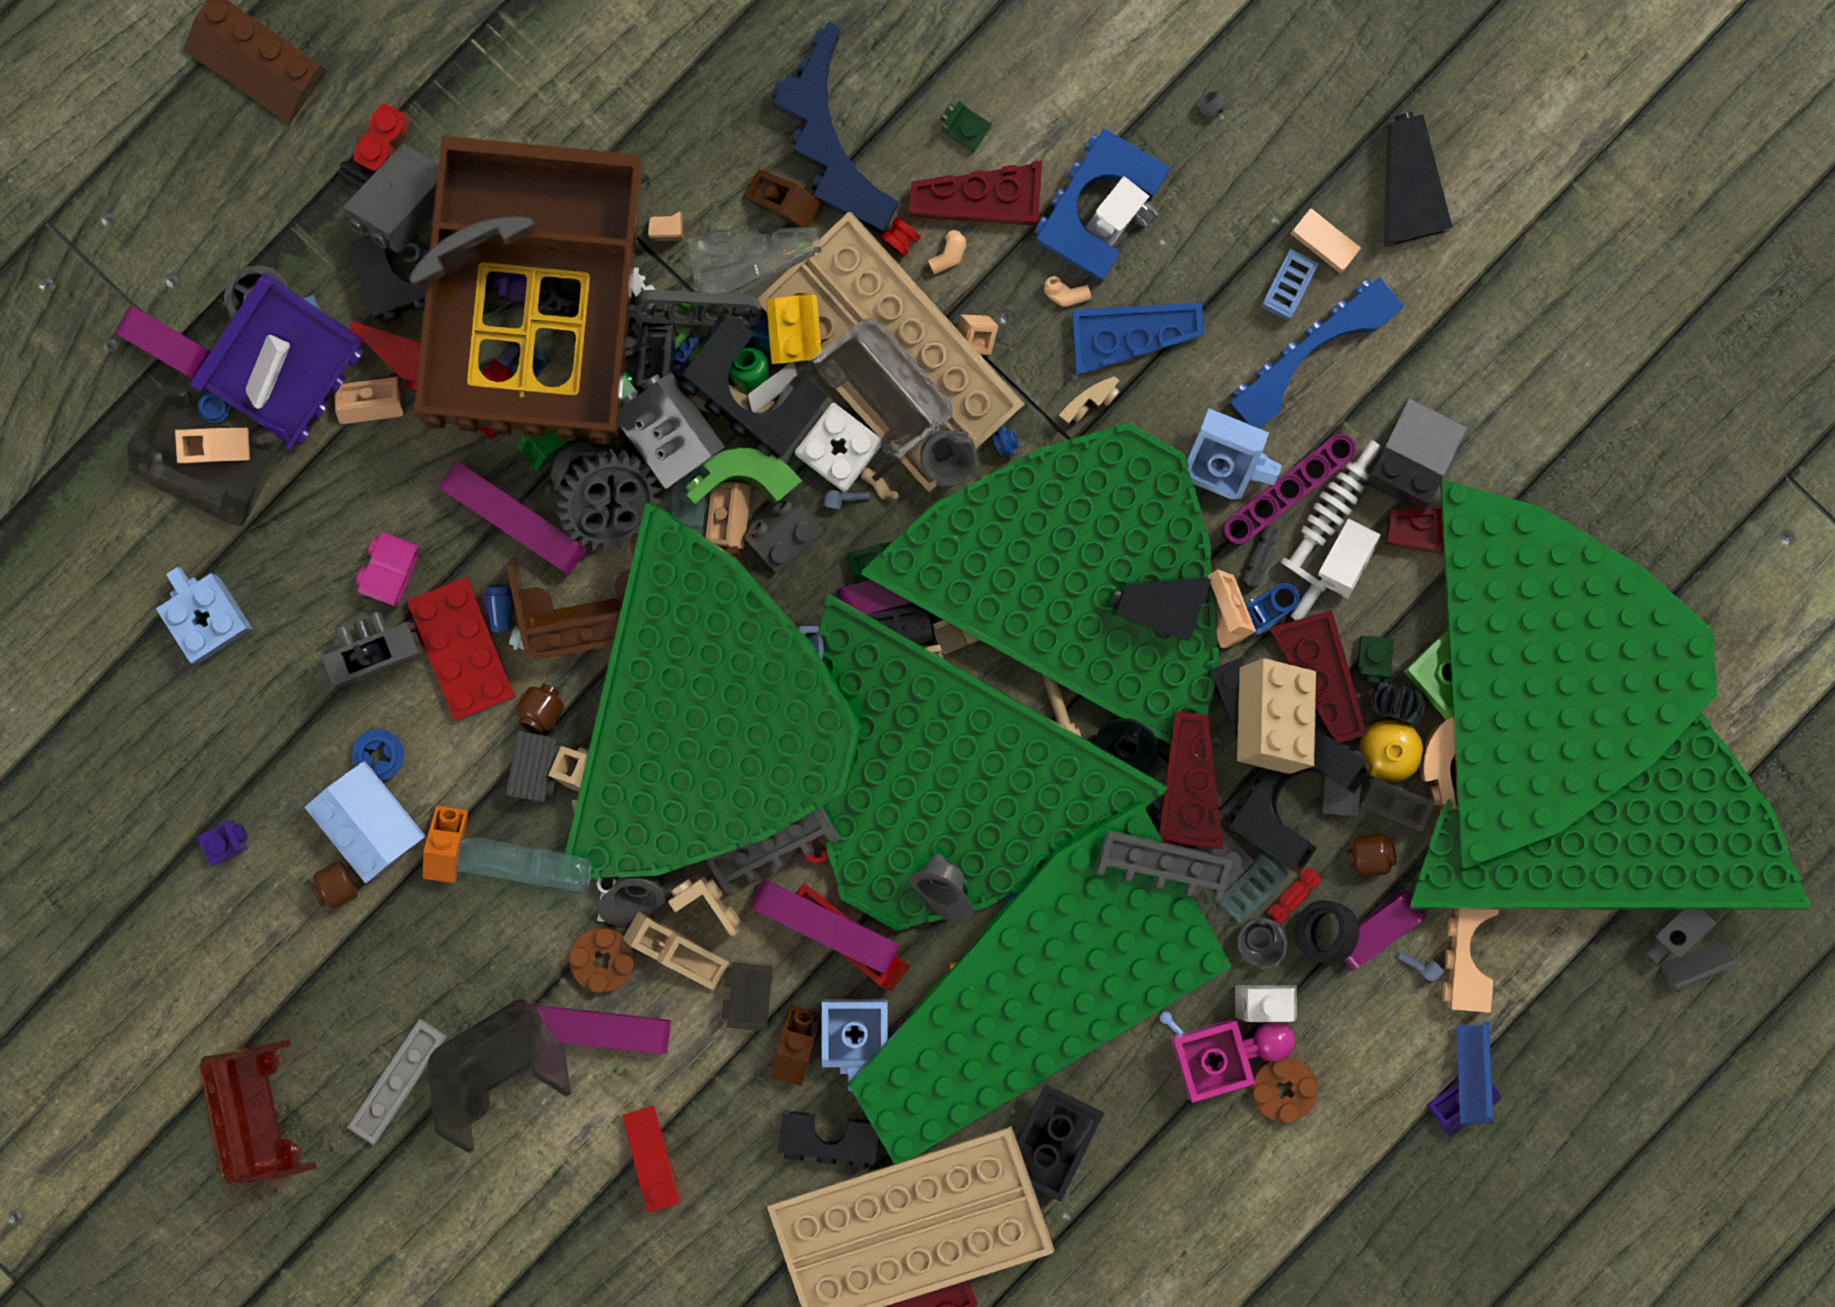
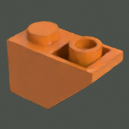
M436 805L423 851V879L449 883L456 882L462 860L468 810Z

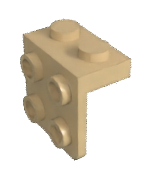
M703 876L693 884L687 879L671 891L674 897L668 903L674 912H677L703 894L731 937H734L740 931L738 927L741 922L740 918L731 906L725 908L719 898L722 897L723 893L713 879L707 881Z

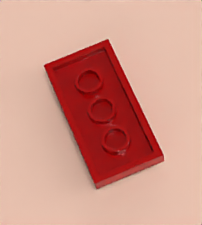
M468 577L407 600L454 721L516 697Z

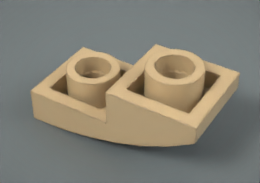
M1114 376L1088 388L1065 407L1059 414L1058 419L1067 426L1072 420L1078 423L1089 410V407L1085 405L1087 401L1097 409L1102 403L1108 406L1120 392L1115 388L1120 380Z

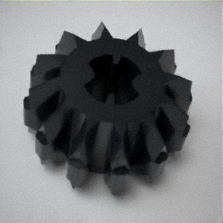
M1382 682L1375 685L1374 692H1372L1369 701L1371 702L1369 710L1377 717L1414 725L1420 723L1421 717L1424 715L1426 696L1420 691L1409 687Z

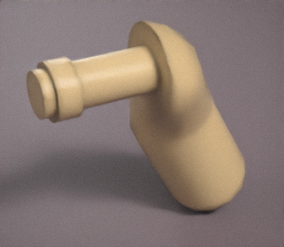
M864 468L861 471L860 477L875 488L881 499L898 498V493L890 491L888 485L879 474L870 468Z

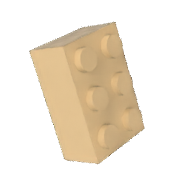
M1265 658L1240 667L1237 762L1288 774L1314 766L1316 671Z

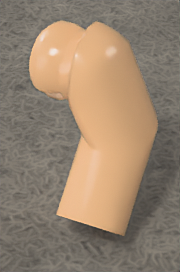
M949 231L945 236L946 246L944 253L928 260L934 275L961 262L966 248V238L960 231Z
M1051 276L1045 281V294L1049 299L1062 307L1092 300L1087 284L1071 289L1060 282L1061 279L1056 276Z

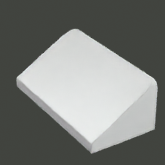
M273 335L266 337L246 386V393L253 406L257 409L262 408L269 400L290 348V343Z

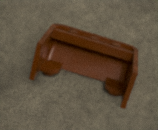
M638 535L631 537L630 548L632 559L634 556ZM517 558L510 559L506 567L522 645L527 655L534 659H545L613 646L630 570L622 572L616 580L615 590L617 598L554 609L550 594L543 588L532 587L523 589Z

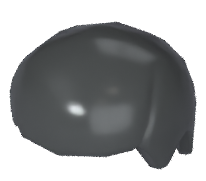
M1257 917L1246 921L1239 930L1237 947L1246 962L1258 966L1260 969H1268L1278 965L1285 957L1287 939L1284 930L1278 923L1268 918Z

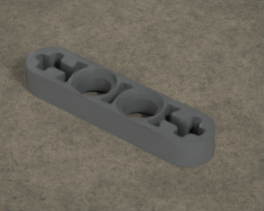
M645 290L640 292L635 299L636 314L640 320L647 323L712 326L720 315L730 313L729 307H733L731 315L747 328L757 325L762 318L760 302L751 295ZM650 303L655 304L652 306V309H646ZM680 303H686L691 306L684 313L674 310V307ZM665 304L668 306V311H664ZM712 305L723 307V310L718 314L706 312L707 308ZM745 309H751L748 311V314H742L745 312Z

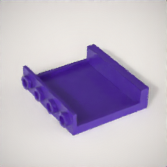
M264 273L258 279L189 385L200 392L206 388L288 442L285 448L290 450L295 442L301 446L312 430L306 426L312 416L316 419L320 418L329 404L324 401L329 391L336 394L346 379L341 373L347 364L354 367L364 352L359 349L364 339ZM273 335L290 343V348L269 400L262 408L257 409L253 406L246 393V386L266 337Z

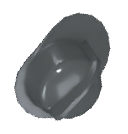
M940 854L932 856L931 860L925 864L921 871L910 876L911 886L922 896L936 914L953 922H966L973 916V906L963 893V872L955 865L949 863Z
M657 876L618 877L614 887L599 901L598 913L601 919L608 924L617 927H629L638 911L650 916L656 909L661 907L665 902L666 894L660 887Z

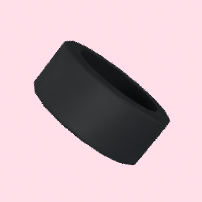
M1318 900L1310 903L1301 911L1296 921L1294 934L1296 945L1304 956L1313 961L1336 964L1344 961L1353 953L1358 943L1360 930L1358 919L1351 909L1340 903ZM1332 913L1338 920V937L1331 948L1327 951H1321L1316 944V927L1320 919L1326 914Z

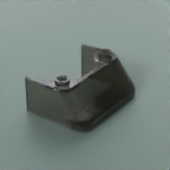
M875 319L863 320L811 359L790 383L793 388H796L814 373L825 385L830 387H839L846 381H849L890 429L882 436L880 444L889 460L871 477L875 482L914 452L929 436L943 426L953 413L952 405L947 397L885 326Z
M524 999L513 1001L438 1046L429 1057L428 1075L435 1134L467 1153L474 1151L471 1124L483 1117L488 1111L490 1103L489 1090L531 1066L532 1076L566 1097L571 1094L565 1051L532 1004Z

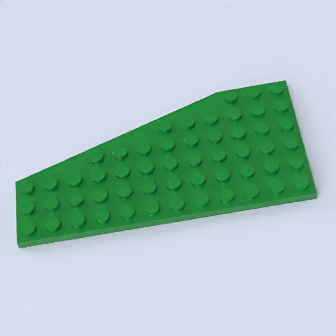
M1140 801L1056 849L1048 857L1047 863L1015 898H1012L982 931L981 937L946 976L943 975L910 1012L909 1018L877 1053H874L847 1083L895 1165L914 1158L1232 967L1193 896L1185 895L1186 883L1165 879L1162 890L1155 889L1154 881L1156 876L1134 872L1132 882L1128 883L1123 881L1125 869L1108 865L1103 877L1095 875V868L1106 830L1163 842Z

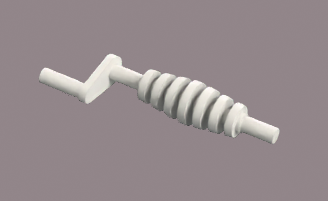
M1373 440L1369 442L1356 462H1348L1344 466L1349 471L1347 475L1339 472L1335 476L1342 482L1340 486L1332 481L1327 485L1335 494L1331 496L1324 491L1321 492L1319 498L1327 503L1326 507L1317 502L1315 503L1313 509L1320 516L1317 518L1311 514L1309 515L1307 521L1313 526L1311 529L1303 526L1301 530L1304 534L1303 541L1290 560L1283 557L1280 561L1286 568L1311 584L1290 615L1294 620L1304 618L1321 592H1324L1327 588L1300 567L1314 546L1318 544L1323 546L1326 540L1321 537L1322 534L1326 533L1332 536L1335 532L1329 524L1332 522L1340 526L1344 522V520L1336 515L1339 511L1346 516H1349L1352 512L1343 503L1346 500L1355 505L1358 499L1351 494L1352 490L1361 494L1364 487L1358 481L1362 479L1367 482L1370 477L1366 473L1368 471L1367 468L1382 448L1381 445Z

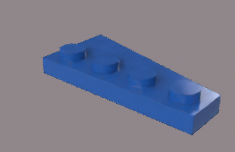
M1202 303L1072 310L1076 376L1202 337L1204 335Z

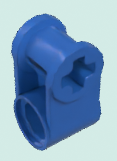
M1288 583L1276 585L1245 604L1256 630L1252 634L1253 637L1277 623V620L1297 607L1299 593L1293 585ZM1280 589H1287L1292 593L1293 601L1288 607H1281L1276 603L1275 595ZM1253 609L1255 610V612H1256L1257 615L1259 616V618H1260V620H1261V623L1259 622V620L1257 619V617H1256L1255 614L1253 613V611H1252Z

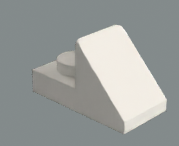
M1124 176L1098 207L1096 214L1085 228L1097 238L1112 246L1150 196Z

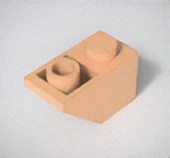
M249 428L175 430L177 463L250 460Z

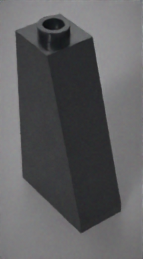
M1407 112L1394 117L1395 121L1387 128L1384 217L1385 248L1445 233L1452 228L1423 114L1414 116L1413 112Z

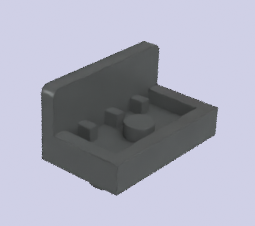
M791 494L787 498L779 500L766 517L753 523L744 538L777 573L820 535L824 529Z

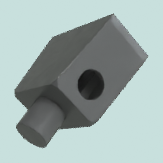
M1669 910L1653 927L1652 932L1657 939L1649 946L1645 953L1658 965L1671 952L1680 959L1717 922L1708 910ZM1675 930H1680V931H1681V933H1680V935H1679L1678 937H1675V938H1671V937H1670V934H1671L1673 931H1675Z

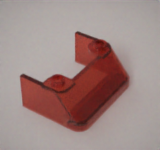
M290 1039L204 1056L201 1059V1077L222 1175L229 1184L273 1181L317 1168L316 1162L299 1163L300 1151L298 1146L288 1138L281 1139L268 1076L275 1074L280 1065V1055L277 1049L292 1046Z

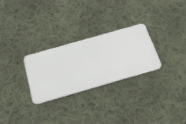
M794 362L785 366L748 394L752 412L758 411L782 393L792 378L798 376Z

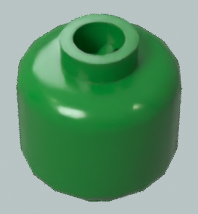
M748 347L742 349L730 367L728 375L730 385L736 387L741 393L748 395L771 378L768 361L762 351Z

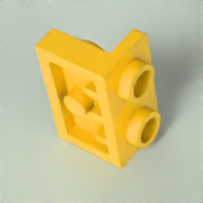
M815 294L794 295L766 299L772 364L822 359L817 296Z

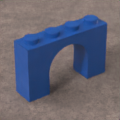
M1103 128L1100 135L1092 134L1084 148L1085 151L1089 152L1083 163L1078 160L1076 161L1067 176L1072 180L1066 191L1062 188L1059 189L1051 202V205L1055 207L1049 218L1043 216L1034 231L1038 235L1036 239L1037 245L1101 283L1117 259L1120 251L1092 235L1083 227L1077 214V199L1087 186L1096 181L1115 180L1120 182L1125 176L1150 196L1148 199L1152 201L1170 170V167Z

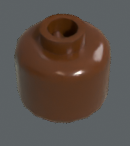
M542 684L541 687H529L516 708V714L519 718L518 723L536 734H541L542 731H551L564 709L563 702L558 698L559 692L547 684Z
M1383 833L1357 836L1353 842V848L1347 850L1350 868L1356 867L1357 873L1365 878L1387 875L1390 873L1392 866L1397 865L1394 841L1388 840L1387 836Z
M334 862L313 875L314 883L310 884V887L321 907L327 906L331 910H336L357 898L358 891L356 886L361 884V881L352 866L346 869L343 863Z

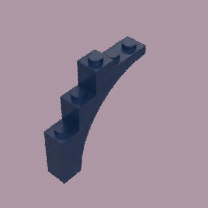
M828 22L825 30L819 28L813 39L812 46L816 48L811 58L805 57L798 69L797 74L801 76L800 79L787 74L784 81L778 80L771 97L775 99L773 102L775 109L806 124L804 128L799 126L792 138L791 143L795 145L793 149L794 154L826 170L825 174L819 172L811 187V190L815 191L814 196L822 201L821 204L843 215L852 212L862 225L883 234L898 207V201L877 189L857 170L843 150L833 128L828 107V77L832 56L840 38L841 30L840 27Z

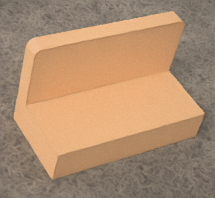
M1216 570L1207 576L1211 579L1210 584L1215 595L1217 639L1220 646L1226 649L1253 634L1256 630L1234 575Z

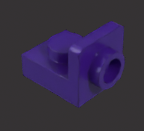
M497 272L495 291H499V297L504 301L525 304L527 277L523 274ZM540 285V293H539V303H538V306H541V299H542V292H541V291H542V286H541V285Z
M234 819L227 820L222 825L197 836L210 866L248 849L245 843L248 841L247 833L242 824H236Z

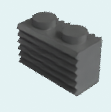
M518 731L506 795L540 802H547L548 796H554L557 781L548 775L561 745H558L559 738Z

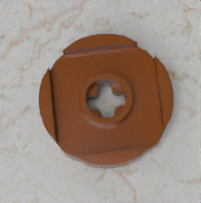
M593 928L576 940L570 952L569 960L572 974L580 985L593 992L601 993L614 991L628 981L635 965L634 948L622 940L625 936L623 933L610 928ZM600 951L601 954L608 952L611 958L608 960L610 966L605 969L603 966L597 967L594 964L597 959L595 956L596 952Z
M1288 1057L1280 1062L1266 1061L1254 1075L1255 1084L1252 1085L1255 1104L1266 1117L1274 1121L1295 1122L1306 1116L1316 1102L1318 1084L1314 1074L1307 1065L1296 1058ZM1290 1081L1292 1083L1290 1088L1293 1091L1290 1097L1287 1095L1283 1096V1098L1278 1097L1279 1089L1276 1087L1279 1082L1286 1084Z

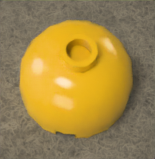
M1385 719L1377 721L1366 728L1367 734L1360 737L1357 751L1363 753L1364 760L1372 767L1368 773L1369 776L1380 782L1396 783L1405 781L1415 774L1422 762L1424 750L1421 737L1412 726L1397 720Z

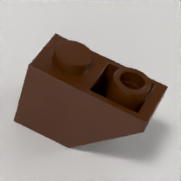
M790 1005L770 1078L802 1086L822 1013Z

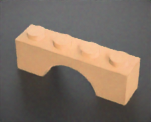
M1454 909V917H1449L1447 931L1448 936H1452V947L1446 950L1445 968L1450 969L1449 982H1444L1442 998L1443 1001H1447V1007L1452 1010L1491 1013L1493 980L1482 974L1474 965L1470 954V941L1475 929L1486 919L1499 915V909Z

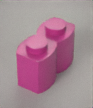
M384 532L381 533L380 537L375 536L368 550L371 560L367 568L363 566L360 569L356 579V585H359L358 592L398 608L422 548Z

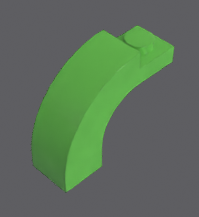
M751 448L730 449L710 457L698 467L706 478L703 479L698 475L685 487L688 493L682 499L692 508L719 484L730 480H741L758 488L774 506L802 480L786 463L772 454L768 457L760 450Z

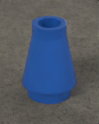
M508 584L486 586V593L483 596L491 624V632L510 631L514 606L511 586Z

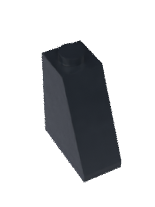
M1195 576L1122 583L1121 589L1115 588L1109 606L1114 608L1112 614L1190 641L1211 579Z

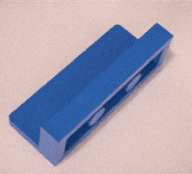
M1482 1021V1025L1457 1026L1460 1124H1494L1489 1021Z

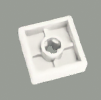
M831 403L796 448L795 455L842 492H847L861 471L881 448L883 440L836 403ZM833 441H846L844 446L847 452L845 454L839 452L836 456L833 455L831 443Z

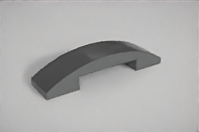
M505 217L483 221L464 228L433 248L415 268L410 276V280L415 289H418L446 275L440 264L441 262L499 233L507 245L536 231L531 218Z

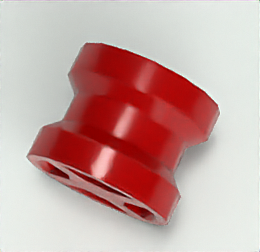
M897 217L893 220L890 231L884 232L880 237L888 247L903 258L909 253L908 248L911 244L917 243L921 238L914 229Z

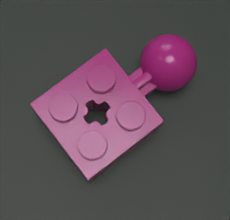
M1233 1018L1170 1036L1186 1094L1192 1103L1254 1085L1255 1081L1248 1059L1260 1056L1269 1062H1280L1291 1055L1295 1046L1294 1034L1291 1028L1283 1022H1265L1257 1028L1253 1038L1242 1040L1237 1021ZM1211 1052L1219 1056L1213 1068L1205 1063V1059L1208 1058V1054Z

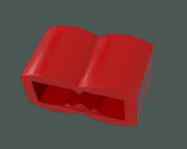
M385 103L381 104L374 111L370 119L369 132L359 140L355 148L354 161L360 167L374 174L395 152V148L400 146L407 137L410 128L409 118L403 112Z

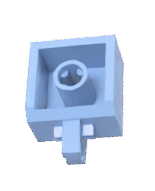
M1208 408L1187 456L1189 467L1185 469L1189 470L1192 483L1232 500L1242 498L1249 480L1274 485L1282 465L1269 459L1267 455L1262 453L1269 432Z
M180 567L166 574L175 590L170 592L172 599L156 608L191 664L202 663L253 630L218 575L209 574L200 581L195 577L189 580ZM201 613L210 614V617L207 618L208 625L199 623L202 619Z
M888 999L822 1000V1067H840V1074H848L849 1082L874 1053H877L888 1041ZM852 1025H857L859 1031H864V1035H860L858 1041H852V1037L846 1035V1031H850Z

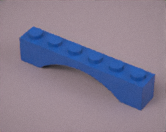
M1380 277L1373 283L1369 278L1353 290L1357 295L1349 303L1343 299L1329 311L1332 315L1329 320L1324 324L1318 320L1304 332L1307 338L1299 345L1295 341L1291 342L1280 352L1283 358L1273 366L1269 361L1255 373L1258 379L1248 387L1244 382L1230 394L1234 400L1228 404L1229 408L1240 421L1260 429L1281 411L1283 396L1289 380L1299 364L1310 352L1323 343L1341 335L1376 331L1405 306Z

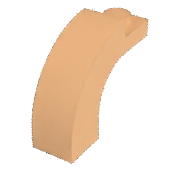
M1452 716L1449 719H1442L1431 731L1424 744L1423 757L1420 764L1421 781L1434 780L1435 786L1430 787L1434 806L1439 805L1440 811L1448 799L1453 802L1450 810L1457 809L1450 774L1451 762L1455 754Z

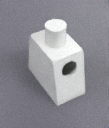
M1235 985V1018L1246 1022L1295 1021L1297 1019V985Z

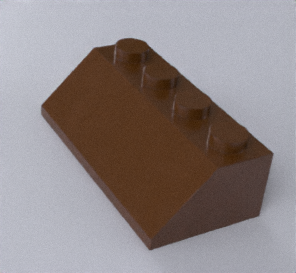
M207 0L194 19L183 49L190 56L288 124H291L326 74L325 69L319 63L228 0Z

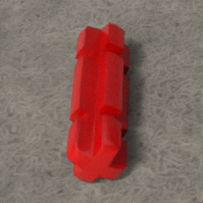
M1307 868L1300 875L1302 879L1299 882L1296 880L1279 898L1281 902L1279 904L1274 903L1268 910L1269 916L1275 922L1283 924L1290 916L1287 913L1290 910L1294 912L1310 894V888L1315 889L1322 879L1313 869Z

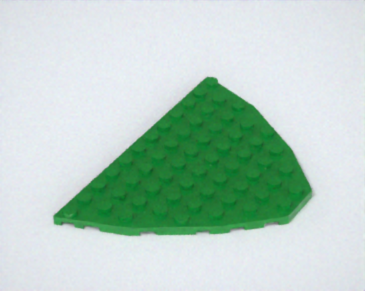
M1130 423L1039 448L931 505L865 566L860 573L1119 717L1143 723L1153 731L1156 737L1170 745L1176 711L1204 715L1209 713L1215 687L1209 670L1218 667L1220 661L1216 633L1215 595L1211 584L1207 590L1190 641L1112 614L1114 608L1109 606L1115 588L1121 589L1122 583L1195 576L1208 578L1207 575L1212 573L1211 544L1201 515L1202 511L1190 472L1185 469L1189 467L1186 455Z
M1442 480L1440 483L1462 869L1561 833L1655 764L1717 696L1713 629L1645 568L1540 506L1465 486L1464 484Z
M646 503L559 878L564 881L586 878L659 876L672 870L765 840L847 792L862 727L811 642L734 556L653 503Z
M830 593L828 594L819 635L823 636L824 654H822V657L824 658L822 661L862 727L847 792L822 806L839 836L838 841L831 843L827 835H823L831 867L836 878L840 899L896 931L944 919L928 906L909 881L910 876L921 871L925 864L931 860L932 856L940 854L949 863L955 865L963 872V893L972 904L973 911L987 908L1011 894L1022 891L1047 863L1048 857L1056 849L1137 801H1140L1146 809L1149 804L1167 790L1165 784Z
M1701 712L1655 764L1561 833L1462 869L1456 788L1454 795L1457 809L1450 810L1453 802L1449 799L1441 809L1410 906L1411 909L1809 910L1810 902L1804 893L1797 868L1794 867L1787 842L1774 809L1762 797L1752 783L1750 776L1725 742L1718 737L1711 727L1712 725Z

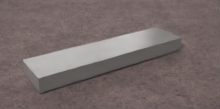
M420 1018L347 1128L374 1146L448 1036Z

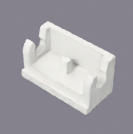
M1348 519L1318 575L1322 577L1320 583L1348 599L1378 545L1380 534Z

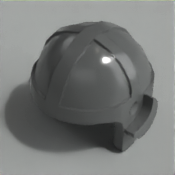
M940 430L929 436L925 443L922 444L920 451L921 465L931 477L937 480L936 485L952 488V486L959 485L970 476L977 466L975 445L965 430Z

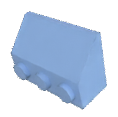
M366 761L361 762L331 784L304 807L365 883L381 875L426 837Z

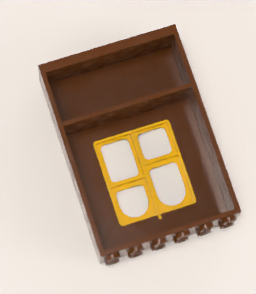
M452 136L441 137L430 251L458 231L496 218H531L536 231L507 245L499 233L441 262L440 264L446 275L427 284L414 413L420 421L425 423V427L444 429L446 423L455 424L458 426V430L477 432L478 427H488L491 429V433L511 435V430H520L524 432V436L533 438H544V433H552L557 435V439L565 441H577V436L588 437L590 442L598 444H610V439L618 440L644 169L641 155ZM488 273L523 274L527 277L523 325L520 328L494 327L483 323ZM544 277L567 278L580 281L579 312L576 317L550 316L539 313L540 283ZM538 329L565 330L576 334L572 375L565 384L559 387L544 386L536 380L533 374L535 334ZM483 340L509 341L520 345L519 366L512 378L505 382H494L482 375L478 359L480 343Z

